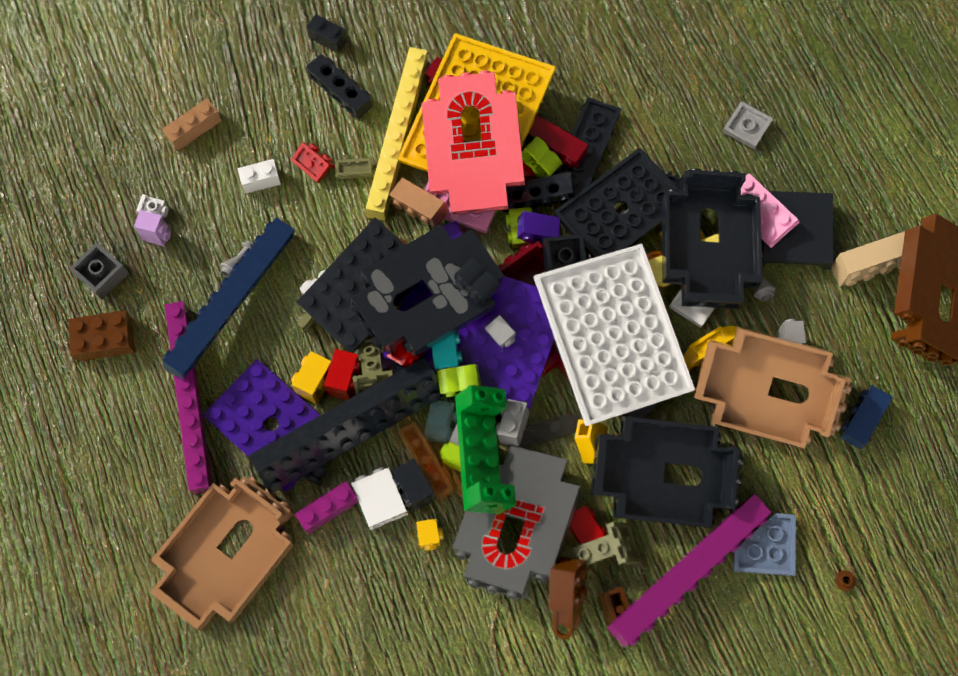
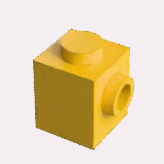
M430 519L416 522L420 549L424 548L425 551L437 549L436 546H440V540H443L442 528H438L437 520Z

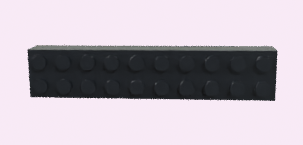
M422 358L248 455L266 489L272 494L406 417L420 411L429 404L436 402L444 397V395L440 394L439 382L435 372L426 359Z

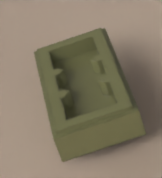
M372 157L335 160L336 179L373 177Z

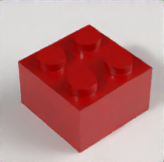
M335 349L324 384L328 396L343 400H349L352 396H356L353 376L362 375L361 361L358 354Z

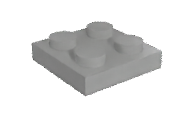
M741 101L724 127L723 133L755 149L773 118Z

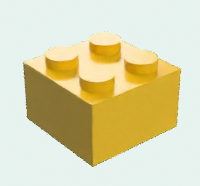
M310 351L308 356L305 355L301 362V369L293 375L291 380L295 393L299 397L318 405L326 390L324 384L331 361Z

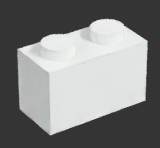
M274 159L238 168L245 194L281 185Z

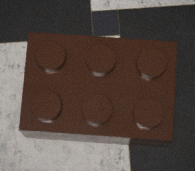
M126 310L68 319L70 355L77 362L135 353L132 317Z

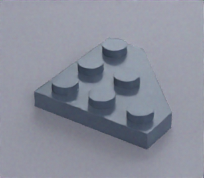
M775 513L749 539L745 540L733 552V572L795 576L796 515Z

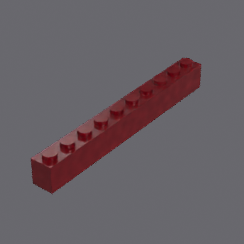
M439 57L434 59L425 72L426 82L430 86L442 62V59ZM536 115L526 140L531 142L535 137L541 138L547 144L549 150L554 152L560 160L562 159V163L565 166L577 168L588 153V144Z

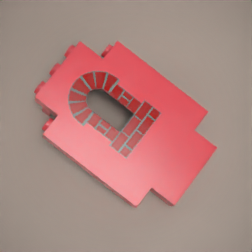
M489 70L481 71L480 74L462 73L461 76L444 75L442 78H438L440 101L428 99L422 103L430 193L432 195L449 193L452 215L508 209L506 187L525 185L516 93L505 90L498 94L495 73ZM466 106H474L479 110L482 141L463 143L461 112Z

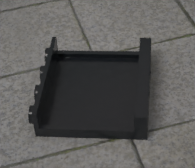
M768 191L799 220V223L772 248L761 239L762 267L765 266V263L822 265V270H830L833 265V193Z

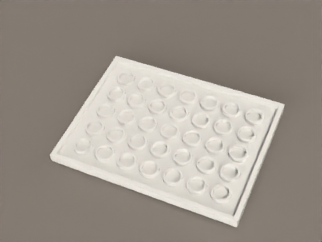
M642 244L544 272L533 277L585 426L695 390Z

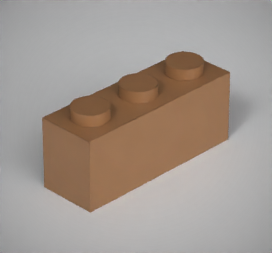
M206 98L162 128L168 141L179 151L222 120L217 109Z
M404 178L398 182L389 194L393 200L392 204L400 210L402 208L405 209L411 217L420 218V221L427 226L432 225L436 228L449 212L444 201Z

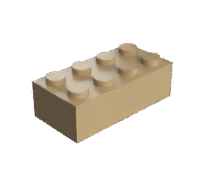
M905 231L840 253L831 267L839 287L845 285L850 287L859 280L867 281L874 278L876 274L881 273V275H885L894 268L898 267L900 269Z

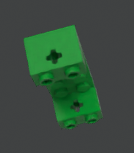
M470 385L455 396L464 511L501 514L516 505L515 485L501 484L495 416L507 409L506 391L504 389Z

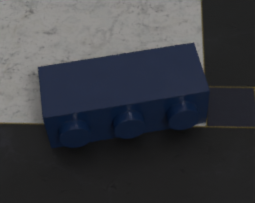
M873 385L867 390L864 388L858 397L861 401L858 406L855 404L849 414L852 417L849 422L846 420L840 429L842 434L839 438L861 450L866 446L893 397Z

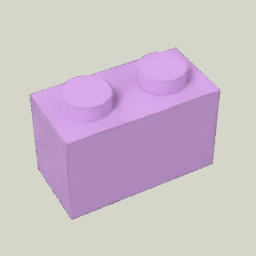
M143 210L139 211L134 228L144 242L164 246L166 241L170 239L171 231L162 215Z

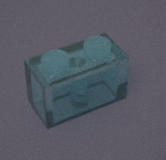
M439 400L431 403L423 436L424 441L441 445L448 444V440L451 439L454 429H451L452 422L457 420L454 403Z

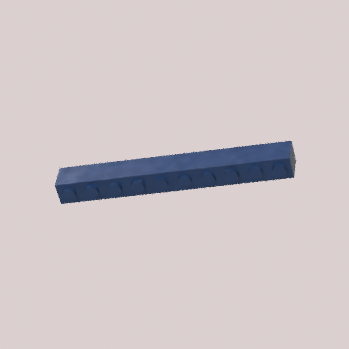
M277 217L273 222L269 221L262 236L258 235L251 250L247 249L242 256L243 260L240 264L236 263L230 277L223 279L219 291L212 293L206 307L202 306L197 314V319L195 321L192 320L186 327L187 332L176 339L175 347L172 351L168 350L162 358L165 370L182 381L185 379L292 240L294 228Z

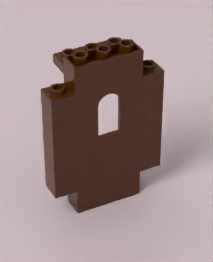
M935 213L921 218L920 226L905 231L894 314L908 322L907 329L891 332V340L898 343L899 346L911 350L912 353L924 357L929 362H936L938 360L943 365H952V363L958 362V226ZM942 286L952 291L950 314L947 322L943 321L939 315Z

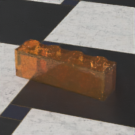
M416 422L399 430L398 434L411 458L415 459L434 493L437 504L454 495L453 486Z

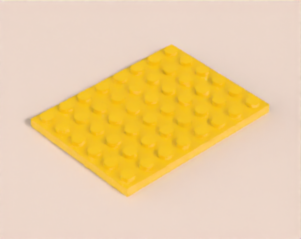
M454 33L423 102H426L428 99L440 101L438 78H442L444 75H453L455 77L461 76L462 73L480 74L484 70L494 72L498 94L505 90L516 93L522 149L555 73V66ZM421 106L399 154L398 162L428 172ZM466 106L461 112L463 143L482 141L479 110L474 106Z

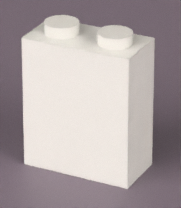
M378 468L373 471L372 475L367 477L366 475L359 476L355 479V482L351 483L370 530L408 515L389 468Z

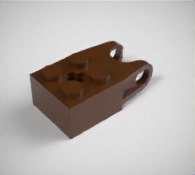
M562 556L550 569L549 609L553 610V632L560 639L570 638L574 629L582 621L583 600L587 596V587H584L588 576V567H585L586 560ZM559 624H563L569 629V632L562 634L558 629Z

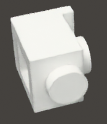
M142 194L136 210L138 214L140 210L162 215L164 219L168 214L166 202Z

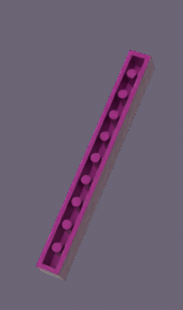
M184 301L165 304L170 351L175 347L176 339L187 332L186 327L190 323L189 309ZM195 364L183 381L174 375L188 489L193 495L205 493L212 485Z
M756 494L747 498L737 510H734L607 627L623 647L629 644L631 646L635 645L641 639L639 635L644 630L646 633L656 625L654 621L658 617L662 619L670 612L668 608L673 603L675 606L685 598L683 594L687 590L689 592L693 591L699 585L697 581L701 577L703 579L707 578L713 572L711 568L715 564L721 565L727 559L725 555L729 551L731 553L736 551L741 546L739 542L743 538L745 540L749 539L755 533L753 529L756 526L759 528L768 521L766 517L771 511Z

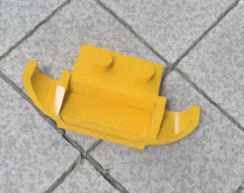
M719 326L689 345L688 350L683 356L688 371L690 372L695 366L697 368L702 366L709 339L732 345L737 326Z

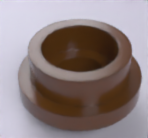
M843 570L835 576V584L840 590L849 591L854 588L856 578L850 571ZM843 577H847L849 579L848 584H845L843 582Z

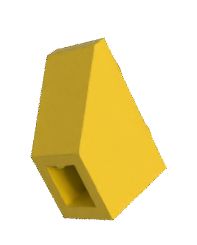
M582 419L578 420L575 441L583 463L593 464L596 435H607L608 426L600 422L585 426Z

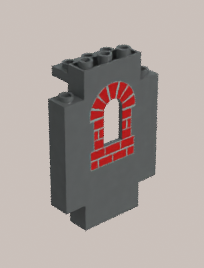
M510 445L503 466L499 465L501 484L515 485L516 505L501 514L466 511L452 548L459 559H469L464 573V579L468 586L479 589V587L485 588L488 592L496 595L499 593L506 594L512 600H525V598L529 599L531 594L530 582L532 577L540 583L550 582V569L560 559L580 497V487L564 482L568 470L566 459ZM510 516L524 520L525 524L515 551L511 554L500 553L497 549V543L506 517Z

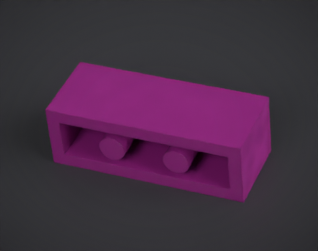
M345 481L295 515L309 535L359 501Z

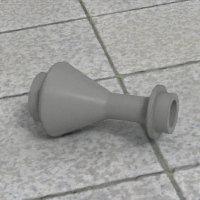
M243 242L241 244L243 249L236 257L221 263L222 269L220 272L224 277L229 278L236 263L240 264L243 260L242 256L247 249L251 250L254 246L251 242Z
M763 277L762 284L758 289H754L753 296L759 298V301H767L774 296L775 287Z

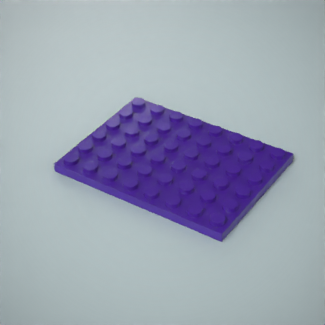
M504 276L499 290L492 296L496 303L494 310L458 331L460 343L457 344L458 351L462 352L463 363H460V366L478 364L481 386L504 389L506 391V401L510 399L527 403V408L530 409L555 337L537 287ZM424 281L419 282L404 298L400 311H407L433 296ZM499 315L516 333L515 341L509 347L504 346L501 348L485 330V327ZM431 347L425 351L422 358L426 359L428 364L435 372V375L438 377L437 371L434 367L433 352ZM386 351L383 358L393 361L387 357L388 353Z

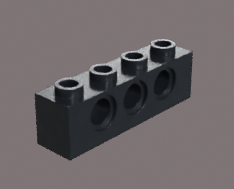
M320 54L306 66L308 77L356 120L373 107L372 96L369 92L359 88V84L354 79H349L342 68L338 69L329 57L326 58Z
M571 172L525 180V185L506 187L508 209L502 211L503 213H509V209L528 207L534 209L538 206L549 207L555 203H566L575 196L574 179ZM559 189L558 192L551 193L552 190ZM536 192H541L540 195L533 196ZM523 195L519 200H515L517 196Z

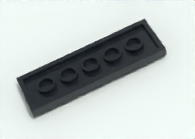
M587 97L572 132L574 137L588 144V153L577 168L573 166L567 167L562 163L554 174L571 172L574 179L575 195L592 183L622 110ZM554 189L551 193H556L559 189Z

